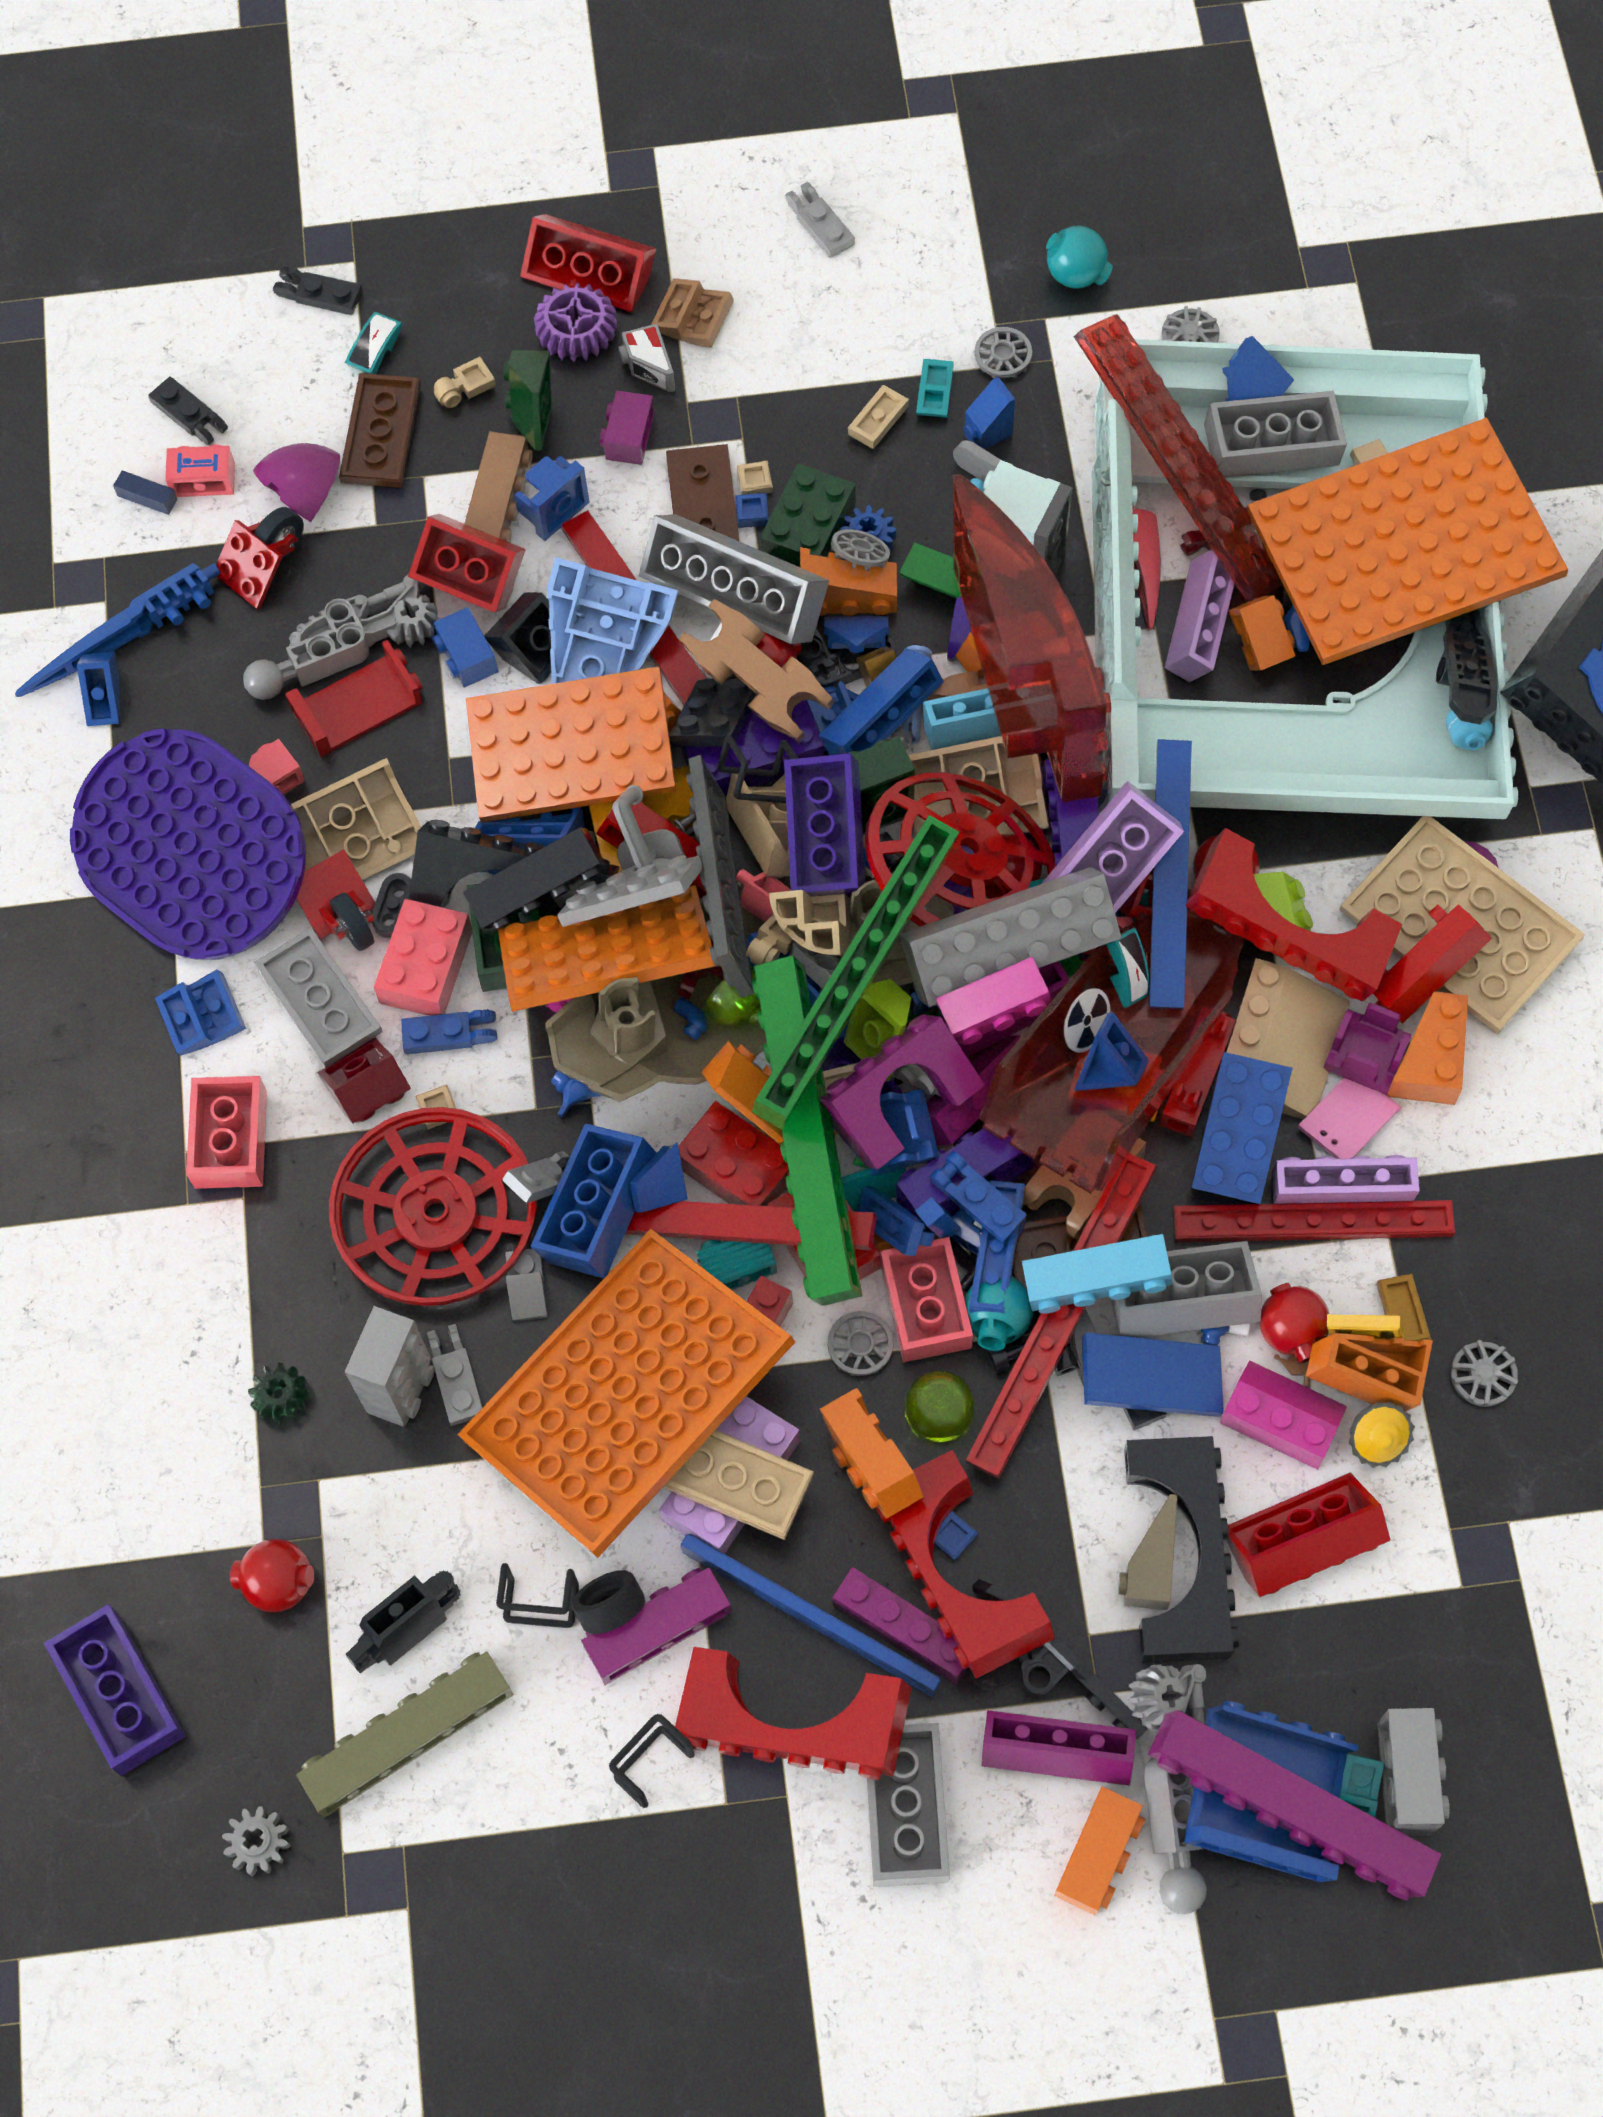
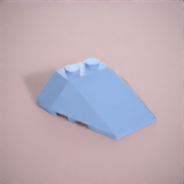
M555 557L547 586L550 614L549 629L551 633L552 684L639 670L670 624L679 591L650 582L644 583L592 569L583 564Z

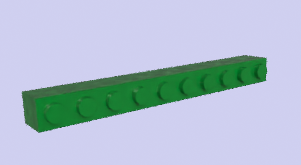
M931 815L927 817L757 1096L752 1113L781 1130L784 1129L953 849L959 831Z
M793 955L754 966L756 978L752 980V986L756 997L760 999L761 1011H758V1020L761 1029L766 1034L767 1043L763 1045V1050L767 1062L771 1064L772 1072L812 1008L805 967ZM822 1066L782 1130L784 1142L780 1143V1150L784 1161L788 1163L790 1174L786 1176V1185L790 1195L794 1198L795 1209H792V1220L795 1228L800 1233L801 1242L797 1245L798 1255L801 1262L805 1264L807 1274L803 1278L806 1295L812 1301L825 1306L862 1297L863 1295L831 1115L820 1101V1098L827 1093Z

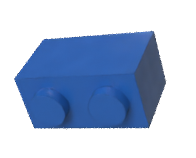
M468 607L433 622L436 635L432 636L435 647L439 654L445 652L449 659L445 663L453 679L458 677L464 688L498 673L495 655Z

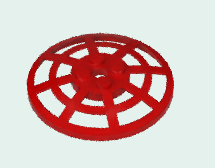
M946 772L923 773L897 782L885 791L875 804L866 825V856L871 872L882 891L892 876L883 855L903 853L905 855L914 840L912 839V827L916 816L926 821L927 817L931 815L959 831L953 849L910 918L919 927L941 920V918L924 909L934 895L955 906L972 909L1026 890L1033 877L1034 862L1046 865L1048 875L1055 868L1051 847L1032 817L1019 804L1000 790L964 775ZM942 782L946 791L928 794L918 801L898 793L912 785ZM958 785L976 790L996 800L1001 805L998 807L979 796L961 792ZM951 800L955 813L941 817L926 806L937 801ZM965 801L980 805L991 811L992 814L986 820L970 814ZM892 802L908 810L901 824L900 840L880 842L881 818L888 803ZM1012 813L1033 835L1041 851L1030 848L1023 831L1010 817ZM1004 821L1015 834L1020 845L1005 843L1002 835L996 828ZM961 845L971 848L974 854L966 853ZM1008 856L1024 859V871L1020 882L1005 868ZM998 878L1011 891L1001 897L986 899L985 886L990 885ZM948 880H951L956 884L971 887L972 898L957 894L943 885Z
M431 1107L407 1111L391 1117L368 1131L352 1146L341 1162L333 1180L329 1198V1222L338 1251L352 1273L367 1287L384 1297L401 1303L420 1306L447 1305L482 1293L500 1281L516 1265L527 1248L534 1231L537 1216V1200L527 1203L526 1222L508 1220L507 1196L502 1183V1179L508 1170L529 1163L523 1151L509 1134L497 1124L480 1115L462 1109ZM422 1123H453L449 1143H425L407 1149L397 1132L406 1127ZM467 1126L492 1137L507 1150L511 1157L494 1169L480 1154L463 1147ZM386 1139L395 1156L379 1169L372 1179L369 1188L350 1182L351 1174L361 1159L377 1143ZM430 1154H446L442 1170L435 1169L420 1172L413 1160ZM459 1158H463L477 1166L485 1176L468 1185L463 1178L455 1174ZM401 1166L408 1180L399 1189L397 1195L381 1192L380 1189L387 1178ZM493 1187L497 1199L496 1218L477 1215L475 1198ZM344 1195L364 1201L363 1223L368 1240L352 1247H348L342 1226V1202ZM439 1203L445 1207L444 1213L440 1217L430 1218L426 1215L427 1208L432 1204ZM375 1205L393 1210L396 1227L380 1235L377 1234L374 1223ZM473 1228L492 1231L483 1247L476 1254L470 1256L462 1242L469 1236ZM502 1233L522 1235L518 1246L508 1261L494 1275L485 1280L476 1265L493 1251ZM404 1239L410 1245L417 1248L412 1265H407L396 1259L385 1247ZM450 1249L458 1262L457 1265L444 1269H425L431 1252H441ZM376 1252L379 1258L389 1267L407 1275L401 1292L391 1290L375 1281L361 1268L356 1260ZM464 1273L472 1285V1288L443 1297L415 1296L421 1279H445Z

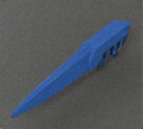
M192 563L134 598L128 608L91 631L17 689L15 697H22L78 671L77 662L83 654L113 652L139 636L141 638L150 633L153 623L158 628L162 627L161 619L166 616L174 625H180L184 621V617L178 609L182 607L185 612L190 610L188 602L193 599L201 609L208 608L211 604L208 596L214 594L209 581L220 574L219 569L213 563L201 570L196 564Z

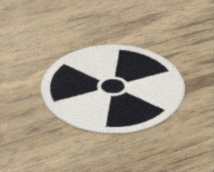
M1091 988L1084 991L1075 999L1067 1013L1064 1025L1065 1041L1068 1047L1075 1052L1080 1053L1090 1050L1107 1013H1110L1108 997L1102 990Z

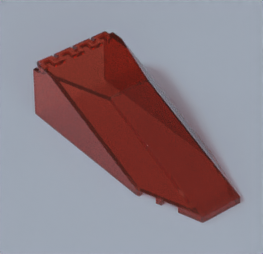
M1191 889L1187 891V900L1192 891ZM1187 907L1183 1010L1149 1008V995L1124 1008L1110 979L1111 976L1118 973L1117 967L1107 945L1104 944L1097 947L998 1064L978 1118L985 1122L982 1129L1002 1141L1008 1136L1012 1137L1009 1145L1032 1159L1039 1153L1042 1155L1039 1161L1040 1164L1062 1177H1065L1068 1172L1072 1173L1069 1181L1091 1194L1094 1189L1102 1192L1229 1004L1233 995L1232 988L1238 971L1237 963L1244 938L1240 935L1229 933L1223 926L1210 919L1198 916L1195 911ZM1142 912L1137 915L1135 922L1124 928L1119 926L1121 934L1136 928L1145 953L1150 981L1152 913L1146 915ZM1097 988L1107 995L1110 1013L1113 1012L1148 1058L1149 1062L1137 1085L1074 1091L1090 1050L1080 1053L1071 1050L1065 1041L1064 1025L1072 1003L1084 991Z

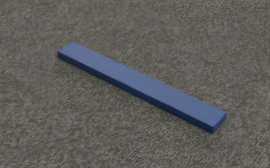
M1157 740L1155 803L1181 823L1184 832L1153 868L1149 1008L1184 1009L1187 907L1185 905L1188 891L1192 741Z
M686 1534L680 1544L682 1553L707 1568L709 1567L712 1571L894 1676L902 1678L906 1683L932 1698L936 1695L940 1687V1677L695 1536Z

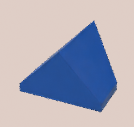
M1113 1012L1107 1013L1094 1038L1074 1091L1137 1085L1149 1062L1148 1058Z
M678 1142L671 1146L664 1145L630 1182L635 1212L641 1213L688 1200Z

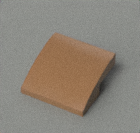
M673 278L651 325L657 324L660 333L668 337L712 348L734 299L731 292L703 289L700 281Z

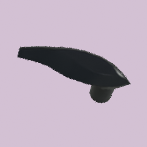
M950 1237L953 1255L956 1257L959 1266L967 1272L960 1281L962 1291L967 1294L973 1285L976 1261Z

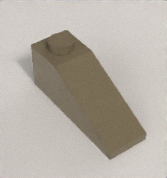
M1175 1494L1168 1496L1131 1557L1126 1573L1120 1572L1118 1594L1125 1595L1124 1606L1168 1610L1171 1603L1177 1495Z

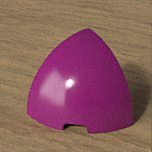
M292 444L268 454L255 466L253 472L265 487L270 488L280 496V501L307 521L312 522L333 485L340 464V453L318 444Z

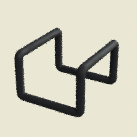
M727 735L723 743L717 768L722 773L739 774L733 793L736 799L786 803V797L745 794L740 792L745 775L770 777L777 775L784 751L787 752L790 759H798L789 743L786 740H782L779 744L772 770L747 768L748 762L733 737ZM729 747L734 751L741 763V767L724 766Z
M507 1563L501 1565L496 1605L499 1609L504 1610L503 1619L506 1622L570 1628L574 1625L576 1615L572 1609V1601L579 1592V1583L573 1569H568L566 1573L562 1607L512 1603L515 1579ZM506 1580H507L506 1596H505V1602H504L505 1587H506ZM511 1610L564 1615L569 1611L568 1621L510 1616Z
M661 1714L653 1715L609 1763V1769L614 1774L615 1782L643 1808H647L649 1805L644 1792L624 1773L658 1736L663 1733L687 1757L693 1758L695 1755L692 1743ZM657 1722H659L661 1726H658L648 1736V1738L634 1751V1753L620 1766V1768H618L617 1765L620 1763V1761L634 1748V1746L648 1733V1731Z

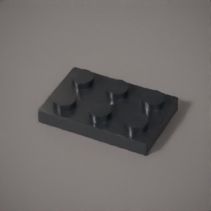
M712 678L697 680L669 735L671 746H723L727 735H731L736 742L751 711L748 705L757 694L738 678L726 680L722 685Z

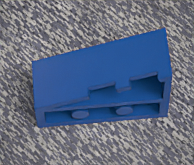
M582 807L572 808V813L552 816L551 812L541 813V818L521 821L520 817L483 823L478 821L475 828L481 830V834L489 836L507 835L512 837L515 842L523 844L536 842L547 846L580 827L585 828ZM486 870L480 872H488L489 874L495 875L502 870Z

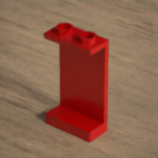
M388 640L382 642L385 653L384 657L303 699L297 688L285 694L291 711L320 757L422 704L419 691L423 687L415 672L408 673L405 668L408 664L399 648L394 650Z

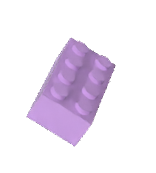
M1127 781L1042 884L1088 867H1093L1104 873L1114 912L1116 913L1182 835L1184 830L1177 819Z
M747 1396L716 1429L719 1432L785 1460L789 1459L800 1442L798 1428ZM673 1492L670 1493L659 1509L663 1522L685 1536L686 1534L695 1536L724 1554L745 1525V1523Z

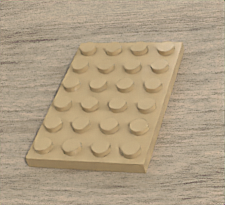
M1422 816L1340 905V911L1356 924L1373 908L1400 922L1402 927L1392 952L1402 958L1437 925L1435 920L1428 915V912L1438 904L1444 911L1449 913L1459 904L1484 928L1492 939L1440 989L1444 993L1467 995V1011L1497 1034L1527 1003L1585 936L1582 931L1431 816Z

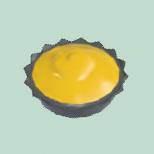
M1391 1401L1387 1403L1377 1402L1364 1408L1356 1415L1349 1430V1444L1352 1447V1454L1359 1458L1361 1464H1369L1372 1468L1379 1465L1387 1467L1391 1462H1399L1401 1455L1408 1453L1409 1444L1414 1441L1412 1432L1415 1426L1411 1422V1415L1404 1411L1403 1406L1394 1405Z

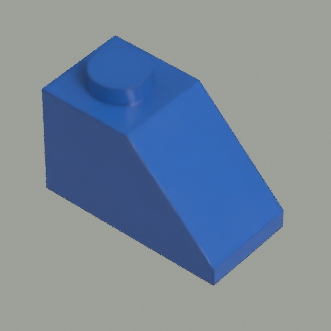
M999 377L994 378L965 411L964 434L968 441L974 442L983 449H987L1013 435L1015 398Z
M115 651L83 654L77 662V670L86 725L119 724L120 679Z

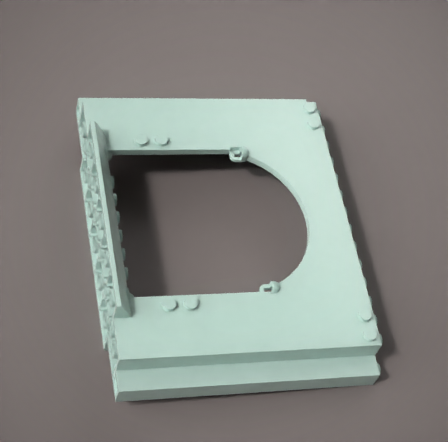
M1103 338L1099 353V386L1095 399L1096 456L1092 469L1096 717L1097 731L1100 739L1098 747H1102L1103 789L1108 790V803L1127 781L1155 802L1157 740L1166 739L1192 741L1190 807L1506 819L1512 807L1517 805L1518 789L1513 787L1512 779L1516 771V760L1510 754V748L1513 745L1514 739L1513 729L1508 728L1511 705L1500 694V691L1509 680V672L1504 670L1503 663L1507 654V644L1505 641H1502L1501 637L1505 623L1504 614L1499 611L1501 600L1479 608L1482 629L1489 637L1497 685V709L1490 718L1493 725V735L1482 748L1477 750L1457 748L1451 741L1446 727V717L1451 711L1449 707L1450 688L1447 685L1436 682L1437 667L1444 652L1443 636L1446 631L1445 621L1415 631L1411 644L1402 659L1376 684L1355 695L1348 692H1331L1325 700V705L1138 698L1136 675V646L1140 645L1141 627L1135 626V618H1138L1140 614V598H1135V589L1139 587V570H1134V561L1138 560L1139 543L1133 542V533L1136 534L1138 528V514H1133L1132 506H1136L1137 486H1132V482L1291 489L1355 466L1350 457L1352 449L1377 439L1381 440L1387 452L1390 453L1484 419V413L1487 409V394L1482 392L1485 382V368L1480 366V354L1262 345L1294 379L1282 396L1334 391L1347 442L1346 449L1339 466L1216 478L1204 422L1210 403L1225 402V399L1229 398L1227 377L1223 374L1222 368L1229 366V360L1241 344ZM1333 700H1339V703H1333Z

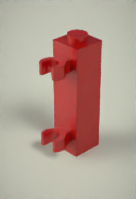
M1438 904L1428 912V915L1435 920L1437 925L1389 971L1385 968L1378 989L1372 993L1378 999L1374 1004L1400 1014L1399 1021L1402 1024L1432 996L1433 992L1438 991L1492 939L1484 928L1459 904L1449 913L1444 911Z
M1204 1008L1164 1109L1160 1123L1161 1127L1190 1138L1193 1137L1219 1071L1222 1054L1227 1050L1237 1019L1231 1018L1228 1013L1222 1010Z

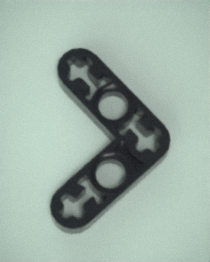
M816 628L812 642L800 644L801 650L804 646L812 644L819 648V652L816 655L807 656L801 651L797 655V660L813 673L823 688L830 686L837 688L840 681L848 684L863 678L860 668L849 669L844 665V662L849 658H857L877 648H864V652L859 653L849 652V648L830 654ZM885 636L886 647L894 649L896 654V644L894 640L888 636ZM837 664L839 667L840 675L838 674V669L835 670V665ZM823 671L825 675L829 674V679L824 680L822 676L818 677V673Z

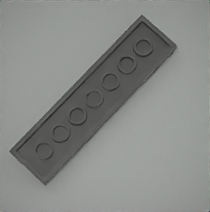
M698 755L688 759L690 773L686 777L694 796L690 798V805L697 818V821L693 822V828L700 841V845L696 846V851L702 862L703 870L699 874L707 892V895L703 896L705 909L710 915V920L706 922V926L714 943V946L710 947V954L715 966L722 967L728 986H734L740 997L743 998L754 994L750 961L749 957L746 956L748 947L739 885L736 880L737 872L726 796L702 756Z

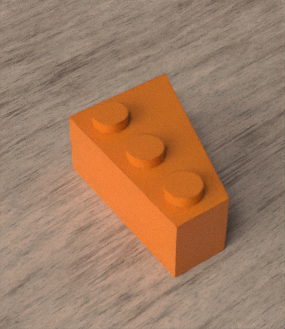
M800 547V568L829 580L819 616L825 614L852 616L857 613H874L876 615L897 613V563L886 562L884 568L876 566L870 567L869 571H866L864 566L858 564L856 568H853L852 562L836 558L834 556L835 553L829 552L828 557L810 555V549Z
M1433 992L1387 1094L1388 1097L1450 1105L1456 1104L1462 1091L1467 995Z
M1334 1333L1312 1345L1306 1377L1372 1405L1377 1402L1387 1403L1391 1401L1394 1405L1403 1406L1406 1412L1421 1404L1433 1340L1408 1341L1404 1340V1338L1395 1337L1392 1339H1380L1367 1335Z
M858 1388L820 1408L835 1444V1448L831 1450L833 1457L841 1469L845 1466L848 1467L846 1472L855 1488L863 1487L862 1494L871 1509L878 1507L887 1519L924 1497L914 1471L891 1438L887 1439L877 1425L880 1424V1421L874 1413L869 1415L863 1401V1396Z

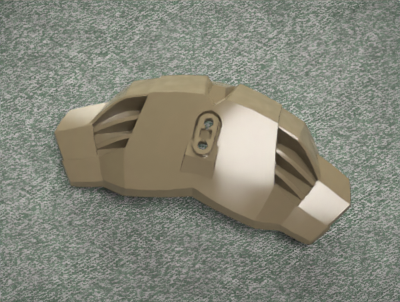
M865 867V883L857 891L852 892V896L849 897L850 936L848 947L882 893L871 870ZM790 876L776 878L791 889ZM738 882L741 899L744 885ZM936 895L924 907L925 910L941 919L954 915L952 904ZM702 898L700 899V903L704 914L705 922H707L710 919V915L707 913ZM742 908L746 940H748L749 933L758 932L765 922ZM909 920L902 933L916 929L919 926ZM900 937L872 983L887 979L893 980L898 986L913 983ZM686 973L639 983L637 977L615 980L598 993L572 998L546 1022V1031L554 1068L589 1086L590 1091L617 1102L639 1094L658 1082L698 1085L707 1081L701 1072L728 1041L737 1048L740 1044H743L756 1056L764 1051L763 1045L767 1043L765 1031L761 1029L758 1020V1011H761L760 999L756 997L755 993L741 998L734 986L729 987L726 982L711 973L704 978L698 979L690 999L687 1000L706 1014L708 1029L706 1033L703 1032L698 1040H693L683 1031L689 1022L673 1010L675 1003L682 998L677 993ZM748 1000V1004L754 1006L755 1009H754V1010H747V1009H745V1008H744V1005H745V1002H744V1001Z

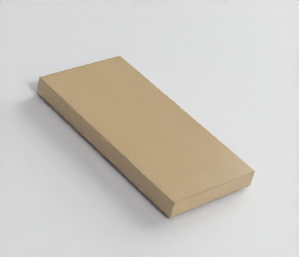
M715 1430L663 1488L785 1540L814 1476V1471Z

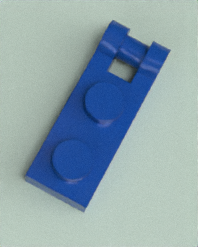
M952 1151L945 1158V1165L940 1170L935 1169L929 1176L930 1181L1003 1244L1024 1221L1027 1214L970 1167L962 1156ZM955 1173L964 1179L958 1186L950 1180Z

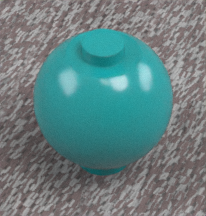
M1071 226L1061 230L1059 233H1054L1048 240L1046 249H1048V268L1054 279L1060 284L1076 289L1087 287L1093 282L1100 286L1110 276L1113 265L1107 261L1108 251L1102 237L1093 229L1085 226Z
M1011 1276L1008 1289L1006 1287L1005 1294L1001 1289L1002 1278H999L996 1284L990 1285L984 1281L980 1285L978 1302L998 1305L1004 1300V1314L989 1311L970 1313L969 1305L972 1286L965 1296L964 1300L972 1333L978 1338V1344L986 1350L1000 1351L1004 1349L1006 1344L1019 1339L1032 1322L1034 1311L1031 1309L1027 1288L1013 1276Z

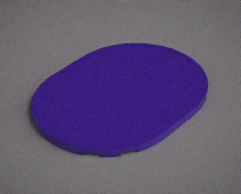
M161 728L142 732L140 736L132 738L127 742L122 741L109 750L94 765L83 781L73 805L75 812L72 828H70L71 852L74 853L79 870L78 874L85 886L102 904L156 946L172 954L195 960H214L234 956L264 940L279 926L292 908L302 884L306 862L304 833L296 811L276 786L213 739L187 729Z

